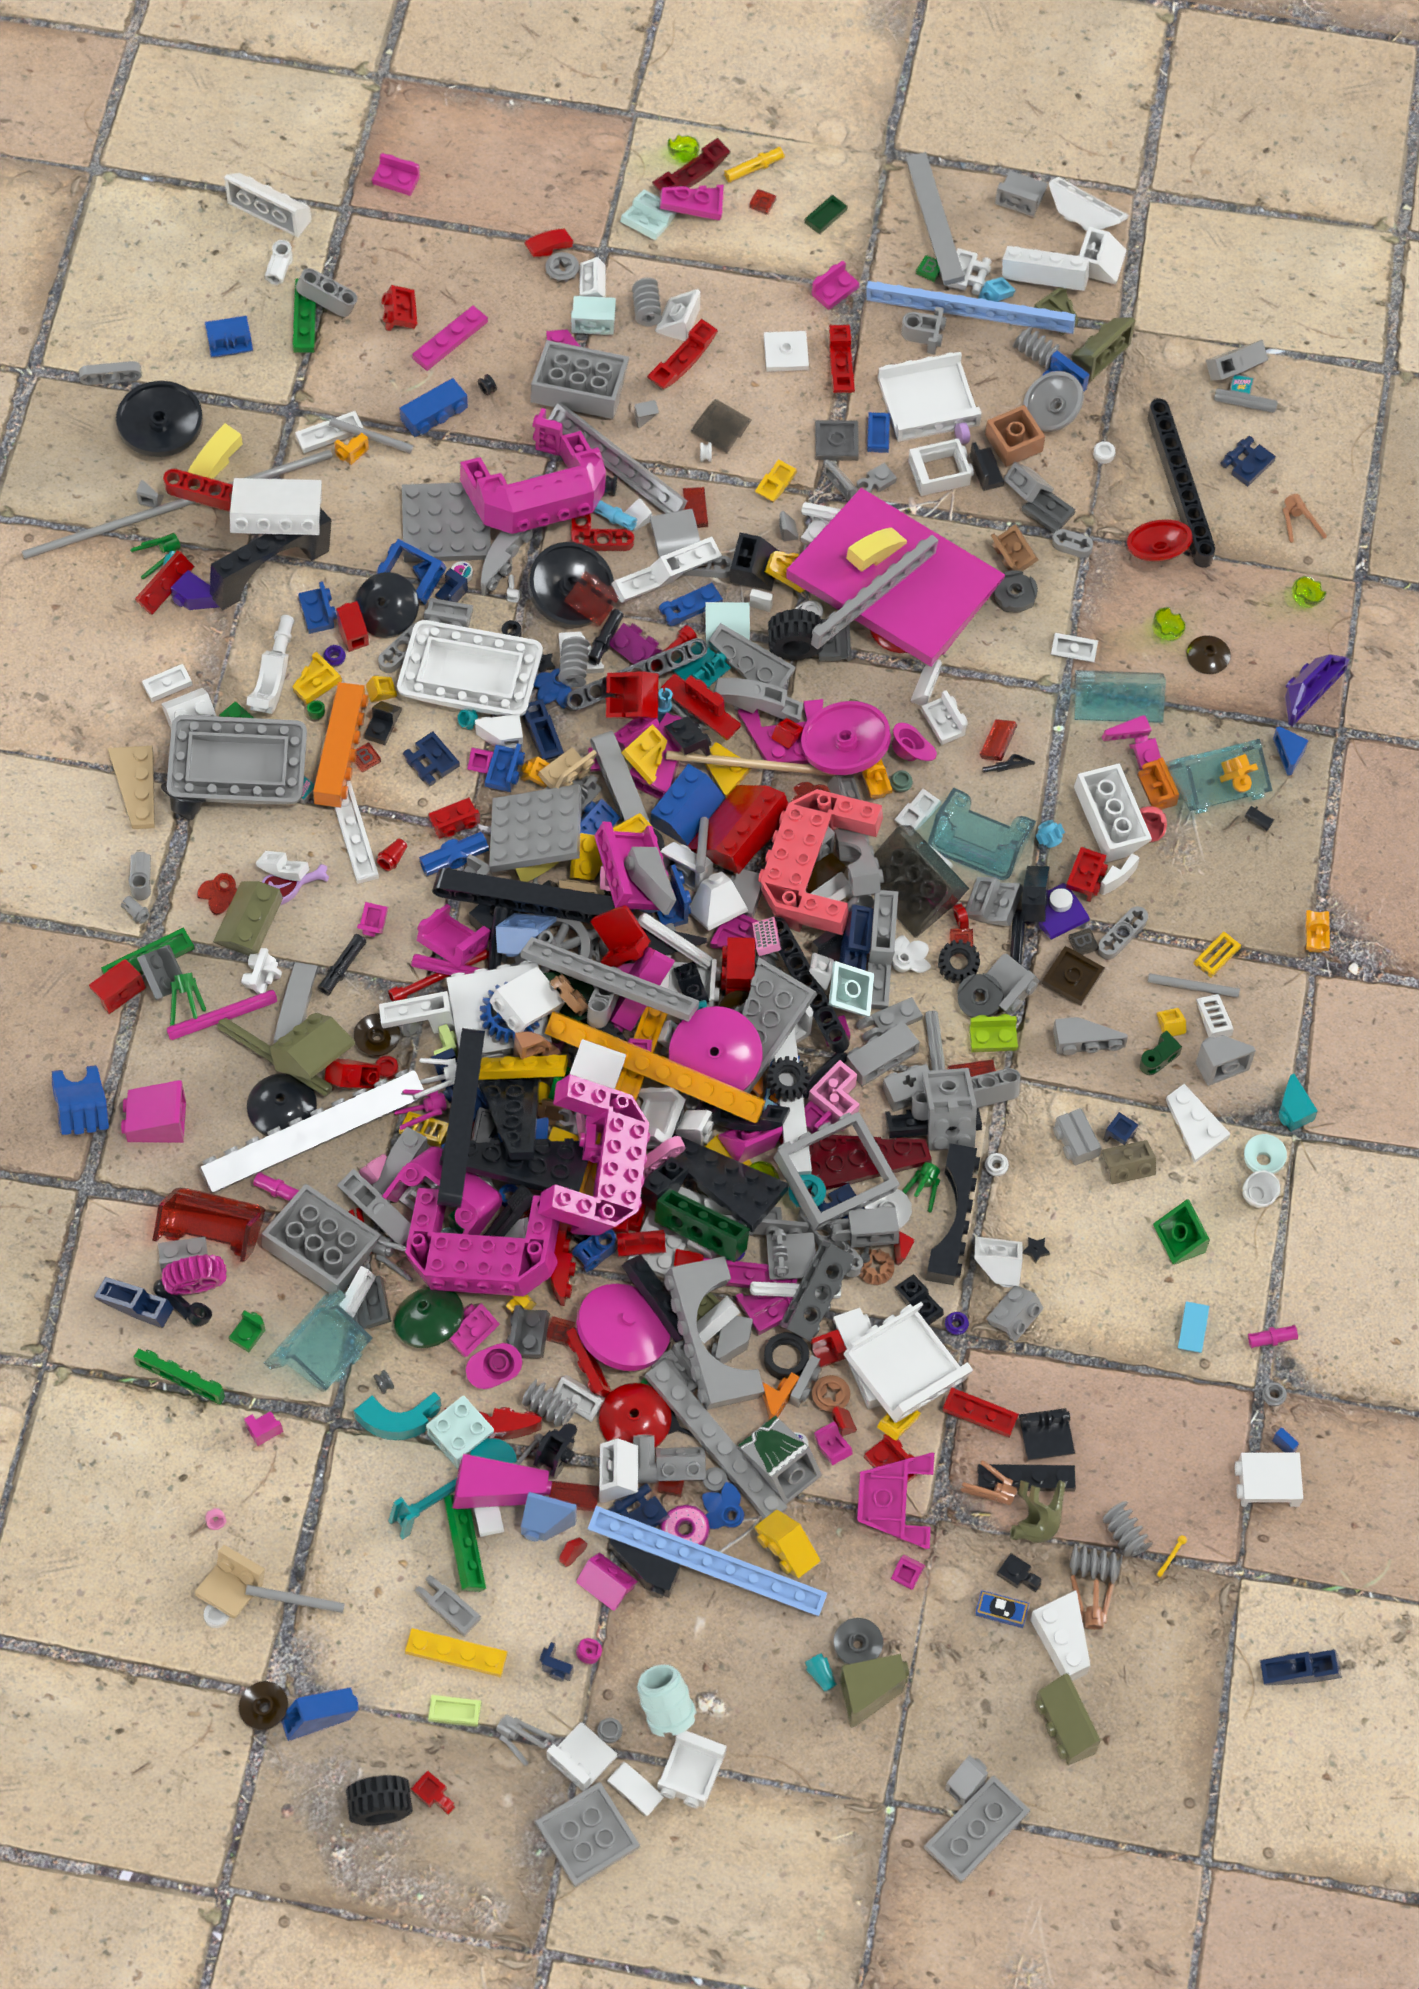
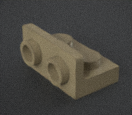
M1148 1140L1102 1150L1104 1161L1110 1171L1111 1184L1156 1175V1157Z

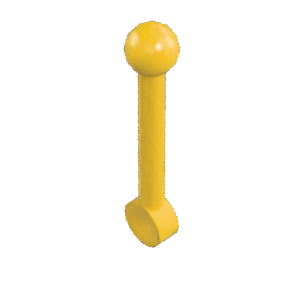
M1180 1535L1178 1537V1543L1156 1576L1160 1578L1163 1576L1180 1547L1187 1543L1186 1536Z

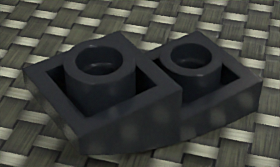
M694 961L673 968L683 995L699 1001L705 1000L707 1003L709 1002Z
M914 1274L895 1286V1290L906 1306L910 1304L915 1306L922 1302L923 1306L918 1312L928 1325L944 1315V1310L929 1295L926 1286Z

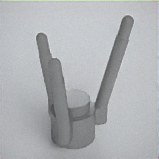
M381 1235V1238L372 1250L373 1253L377 1254L376 1259L384 1262L399 1275L411 1281L412 1277L386 1258V1256L391 1257L395 1249L405 1251L406 1245H399L392 1238Z
M507 1714L501 1719L496 1728V1731L502 1734L499 1739L527 1766L528 1761L510 1739L516 1740L521 1735L544 1749L546 1745L522 1729L524 1728L550 1740H555V1737L522 1722L517 1717L512 1718Z

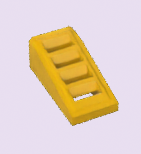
M408 1111L402 1125L422 1115ZM434 1118L420 1122L424 1125L418 1133L427 1137L428 1145L441 1148V1145L446 1141L448 1123ZM420 1123L415 1124L412 1129L416 1131ZM428 1126L431 1127L429 1134H425ZM399 1129V1133L402 1134L405 1129ZM436 1130L439 1131L437 1137L433 1136Z

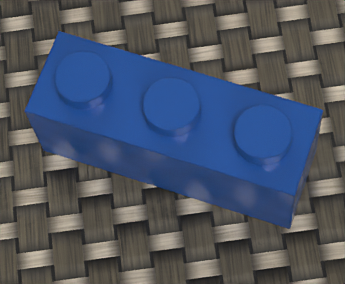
M451 378L399 408L400 420L414 437L425 434L434 426L446 422L448 418L460 414L468 408L467 394L455 379Z

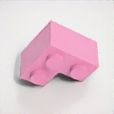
M839 1060L809 1091L808 1103L812 1101L825 1113L829 1110L832 1113L831 1122L833 1124L838 1122V1118L850 1112L853 1115L859 1112L860 1104L848 1095L856 1086L857 1073Z

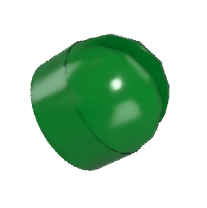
M316 700L307 705V712L311 719L320 720L324 717L325 706L323 702Z

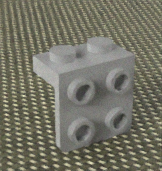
M1003 954L986 973L993 976L1001 985L1004 1000L999 1006L1008 1015L1019 1010L1023 1004L1022 1001L1036 990L1040 982L1032 972L1027 971L1008 954Z

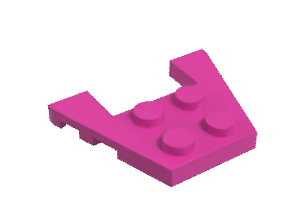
M823 699L803 701L806 721L797 722V724L804 728L807 721L816 712L823 709ZM738 709L740 721L742 720L747 733L753 738L756 748L764 760L809 764L801 744L802 734L793 746L788 749L772 739L776 725L761 727L758 709L754 713Z
M928 1453L861 1471L857 1521L925 1549H930L931 1527L905 1525L908 1474L934 1475L935 1453Z

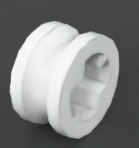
M700 442L701 462L704 460L712 461L711 442H708L707 445Z

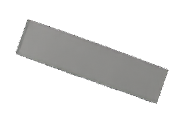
M295 962L279 1015L274 1043L280 1037L293 1030L295 1026L306 1020L307 1008L312 996V987L317 975L318 966Z

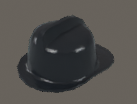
M167 782L161 785L163 792L170 796L171 810L187 820H193L195 815L200 812L202 803L206 802V800H188L173 797L167 792Z

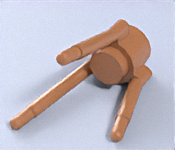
M1292 494L1284 500L1286 507L1282 510L1285 514L1289 541L1291 543L1294 541L1291 514L1294 517L1304 514L1307 519L1309 518L1324 539L1327 538V535L1309 512L1299 494Z
M982 1460L980 1462L981 1465L1003 1483H997L994 1491L964 1482L962 1483L961 1492L995 1500L1010 1506L1017 1491V1488L1012 1486L1013 1480L1006 1478Z
M1071 1575L1073 1591H1077L1084 1628L1092 1630L1103 1629L1104 1624L1107 1623V1612L1113 1584L1111 1582L1108 1584L1101 1611V1607H1098L1099 1581L1097 1579L1094 1580L1093 1606L1087 1607L1086 1611H1084L1076 1577Z

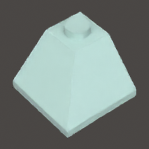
M837 961L833 962L829 1006L867 1018L870 1017L874 973Z

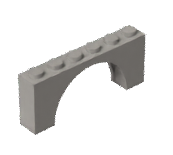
M725 1256L671 1267L664 1278L666 1289L670 1290L672 1296V1310L674 1313H677L679 1320L678 1331L684 1337V1351L692 1364L691 1375L693 1380L697 1381L699 1388L698 1399L701 1404L703 1403L706 1410L758 1399L765 1392L758 1369L742 1370L721 1363L707 1351L698 1334L697 1312L703 1297L709 1292L725 1286L731 1279Z

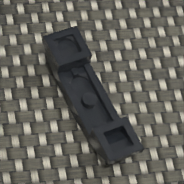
M702 1100L699 1101L695 1110L711 1111L712 1121L716 1125L734 1130L754 1132L772 1130L783 1126L790 1113V1107L768 1104L765 1111H762L758 1122L754 1123Z

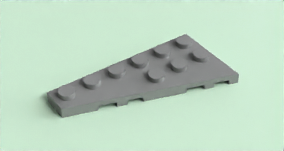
M760 957L757 961L755 976L752 978L750 993L742 1015L757 1030L763 1048L760 1071L754 1082L744 1091L749 1094L817 995L816 991Z

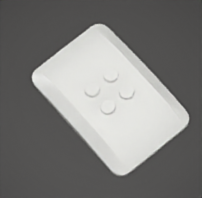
M421 620L413 627L397 682V689L405 697L442 706L475 710L476 712L494 715L522 716L528 709L543 654V647L541 643L532 639Z

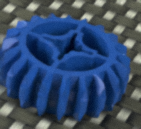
M489 990L488 995L490 998L483 997L482 1001L485 1005L480 1006V1011L483 1012L480 1015V1020L485 1021L482 1026L484 1029H489V1036L496 1034V1041H500L504 1037L505 1044L509 1043V1038H513L514 1042L515 1032L512 1029L503 1028L498 1025L499 1023L501 1025L507 1023L497 1012V1015L492 1017L493 1006L490 1003V999L494 992ZM536 1021L527 1026L523 1032L534 1033L531 1027L539 1028L540 1024Z

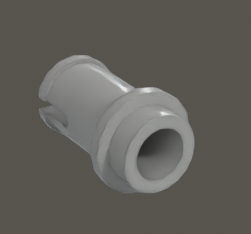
M128 896L123 900L124 903H121V907L133 916V920L136 923L142 924L148 920L150 913L146 907H142L132 896Z

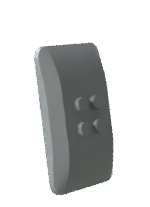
M179 715L173 720L171 727L167 792L169 795L180 799L206 800V802L295 804L301 800L303 795L307 741L306 726L297 720Z

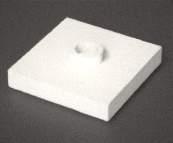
M806 331L764 332L766 372L809 370Z

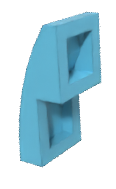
M1185 1302L1178 1343L1179 1349L1202 1353L1209 1313L1208 1305Z

